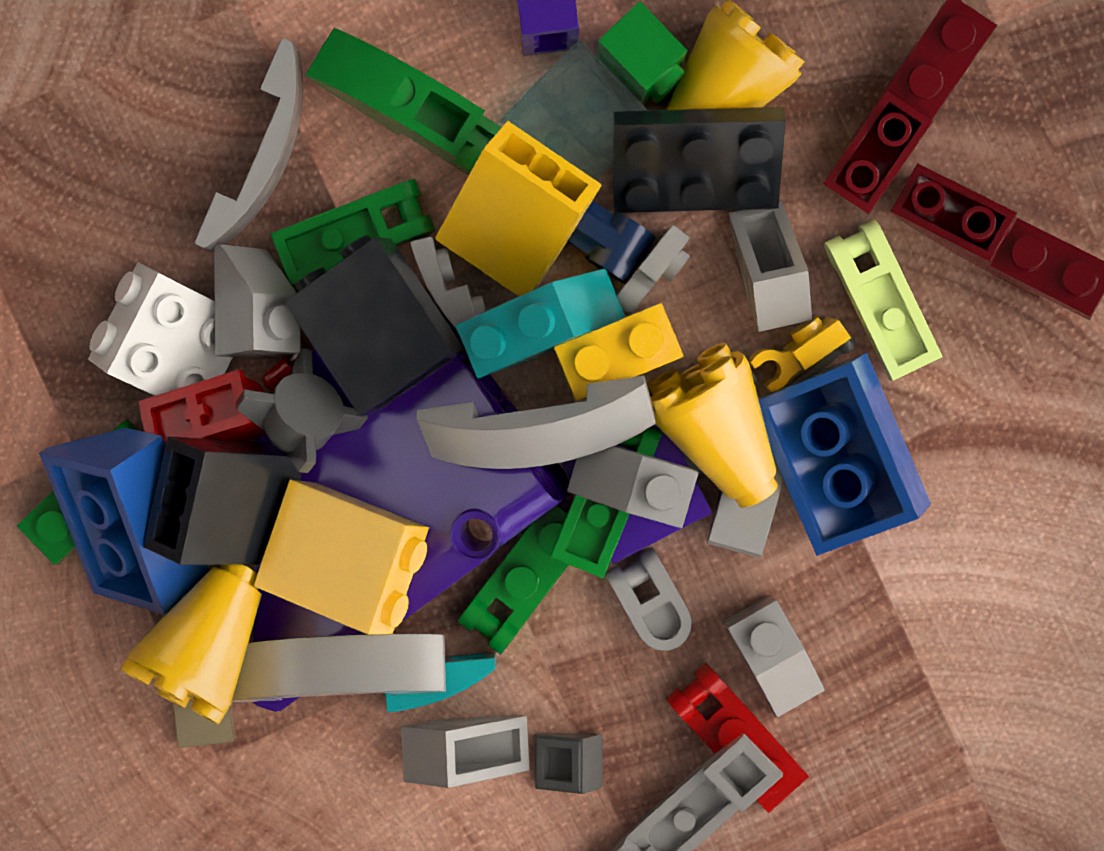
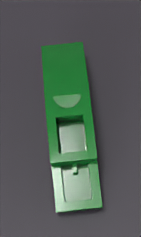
M335 27L304 75L399 136L401 133L468 176L482 150L502 128L483 115L485 110L396 57Z

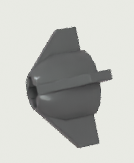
M304 348L295 358L292 374L284 377L272 394L244 389L236 400L237 410L264 430L271 443L287 454L298 472L308 473L316 464V450L322 448L332 435L360 429L368 419V415L359 416L353 407L343 406L341 397L335 388L322 377L313 375L312 350Z

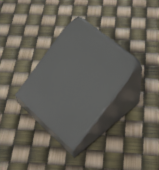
M536 734L535 789L585 794L602 787L603 738L601 734Z

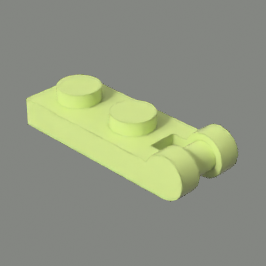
M875 219L859 225L858 233L845 239L837 236L824 242V248L832 266L841 279L888 380L894 381L943 356L880 225ZM869 252L873 257L876 267L860 274L853 259Z

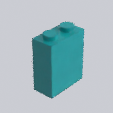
M601 269L548 283L456 325V328L478 379L535 360L553 352L554 347L626 317L606 269Z

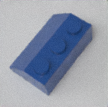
M867 352L816 372L758 399L771 451L816 556L917 520L931 505Z
M122 428L47 447L41 451L39 455L94 594L165 615L210 571L208 565H180L143 548L166 446L161 435Z

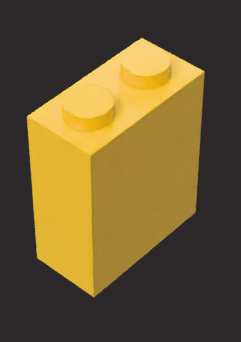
M507 121L482 150L438 231L435 240L520 297L535 290L549 272L602 184Z
M662 303L554 347L555 356L574 402L587 398V384L640 376L684 357Z
M290 480L254 587L365 634H393L395 627L402 622L408 609L409 601L406 594L412 576L420 569L427 553L425 539L429 527L318 483Z

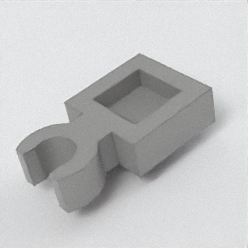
M672 225L617 295L622 310L627 314H632L661 276L671 282L689 259L690 255L682 249L690 237L676 226Z

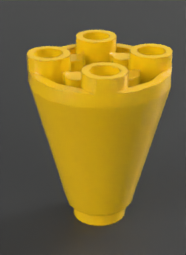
M726 0L721 7L715 4L708 13L684 67L685 73L679 79L666 110L763 107L798 79L802 74L799 68L805 61L773 33L769 32L764 40L760 38L757 32L761 27L753 21V18L734 2Z
M720 343L702 352L697 357L699 364L690 367L680 374L676 369L666 371L654 378L647 387L652 394L650 398L655 413V425L729 499H735L739 507L745 508L763 501L775 492L778 487L774 478L776 467L750 364L743 353L739 351L731 352L727 343Z
M221 564L219 568L213 567L130 650L119 669L148 686L152 679H155L153 686L158 688L156 690L158 695L184 709L188 702L192 700L193 703L190 706L192 711L219 725L231 705L262 594L258 591L259 588L254 587L257 573L242 564Z

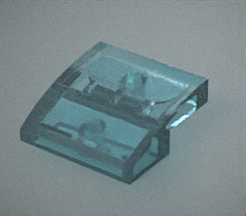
M579 40L518 100L500 120V123L504 125L507 121L511 122L597 181L613 166V112L647 111V109L595 54Z

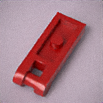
M705 662L694 672L696 678L682 691L676 688L665 699L714 754L744 733L783 772V777L757 799L759 804L770 813L808 779L809 775L709 664ZM710 694H713L721 704L705 718L696 707Z

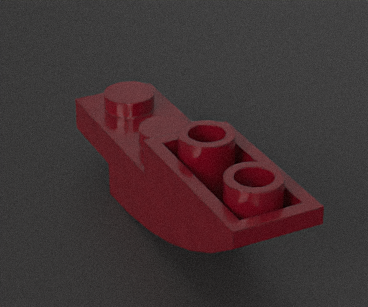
M945 0L855 132L823 184L867 214H870L933 123V118L995 30L997 24L961 0Z
M918 163L890 211L893 216L972 264L1038 299L1042 296L1089 321L1104 296L1103 260L1017 218V212Z

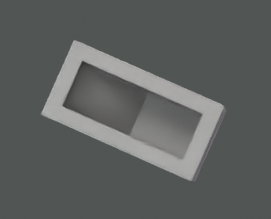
M779 201V208L743 209L728 213L746 298L758 332L813 320L808 268L782 201Z
M222 244L215 245V356L266 359L300 353V325L285 304L288 299L297 293L267 249Z
M612 446L576 459L567 492L630 514L683 528L699 472L687 466L622 447Z
M767 595L722 621L777 718L825 691L803 645L777 600L771 595Z
M527 716L448 718L401 726L404 782L451 788L529 771Z

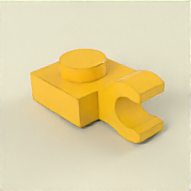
M818 315L813 316V320L801 323L790 333L794 340L784 346L782 351L763 348L754 352L748 359L751 367L757 368L765 361L773 360L777 366V372L772 379L763 385L770 392L780 390L795 373L801 369L807 370L851 339L841 322L831 317H825L821 320Z

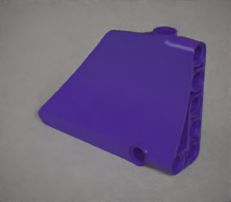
M436 305V307L438 308V310L450 326L451 330L453 331V333L465 349L459 333L455 330V328L452 326L449 320L445 317V315ZM314 349L312 352L313 375L322 377L335 388L341 397L343 406L353 407L316 349ZM466 350L377 413L368 415V419L360 429L332 435L322 448L316 450V464L308 473L302 472L300 481L318 483L429 527L425 539L427 544L426 557L420 569L412 576L406 594L409 601L408 609L402 621L491 557L499 547L559 504L568 493L569 479L558 463L527 468L490 469L457 465L431 456L417 421V410L473 402L479 417L518 412L491 375L477 379ZM266 435L255 438V442L271 443ZM480 519L485 521L492 530V540L482 541L473 536L469 529V520ZM256 564L257 574L261 564ZM258 589L262 596L254 621L253 642L326 636L368 635ZM299 697L253 703L258 707L277 712L285 709Z

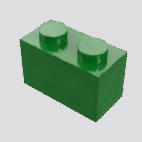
M639 1L598 40L596 62L642 108L651 98L659 105L675 90L679 79L685 73L682 65L688 50Z

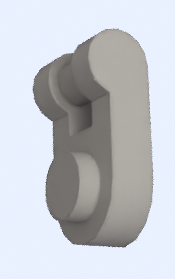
M650 547L638 554L640 560L622 570L618 565L606 572L605 576L640 638L647 646L655 650L669 651L678 648L687 640L691 632L692 620L688 608L653 547ZM652 579L659 592L640 603L632 589Z

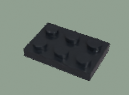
M757 107L613 112L614 211L634 213L779 208L786 123L784 108Z

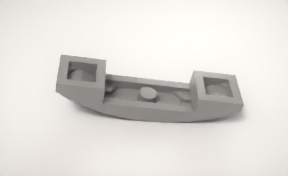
M284 38L279 43L260 88L267 98L278 102V105L239 197L236 201L216 192L194 244L211 252H214L215 245H226L256 217L276 188L292 153L302 111L303 74L299 51L293 42Z
M643 375L587 384V401L486 417H479L474 403L468 402L417 410V421L433 458L468 467L513 469L565 462L605 450L634 437L654 425L655 413L645 376Z
M443 634L347 635L248 643L231 703L282 700V698L369 693H388L394 695L446 692L445 636Z
M743 733L680 782L642 817L610 851H693L738 810L744 812L783 777V772Z

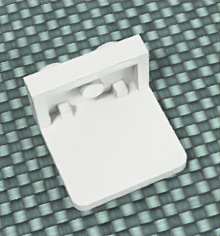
M137 262L133 272H127L118 284L115 292L117 303L108 321L101 322L94 331L90 341V350L92 352L88 360L107 374L155 396L224 374L233 357L215 356V301Z

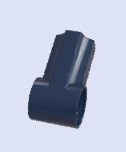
M592 200L567 243L585 253L586 256L584 258L600 270L606 269L609 276L623 284H627L656 237L629 217L617 211H614L612 214Z

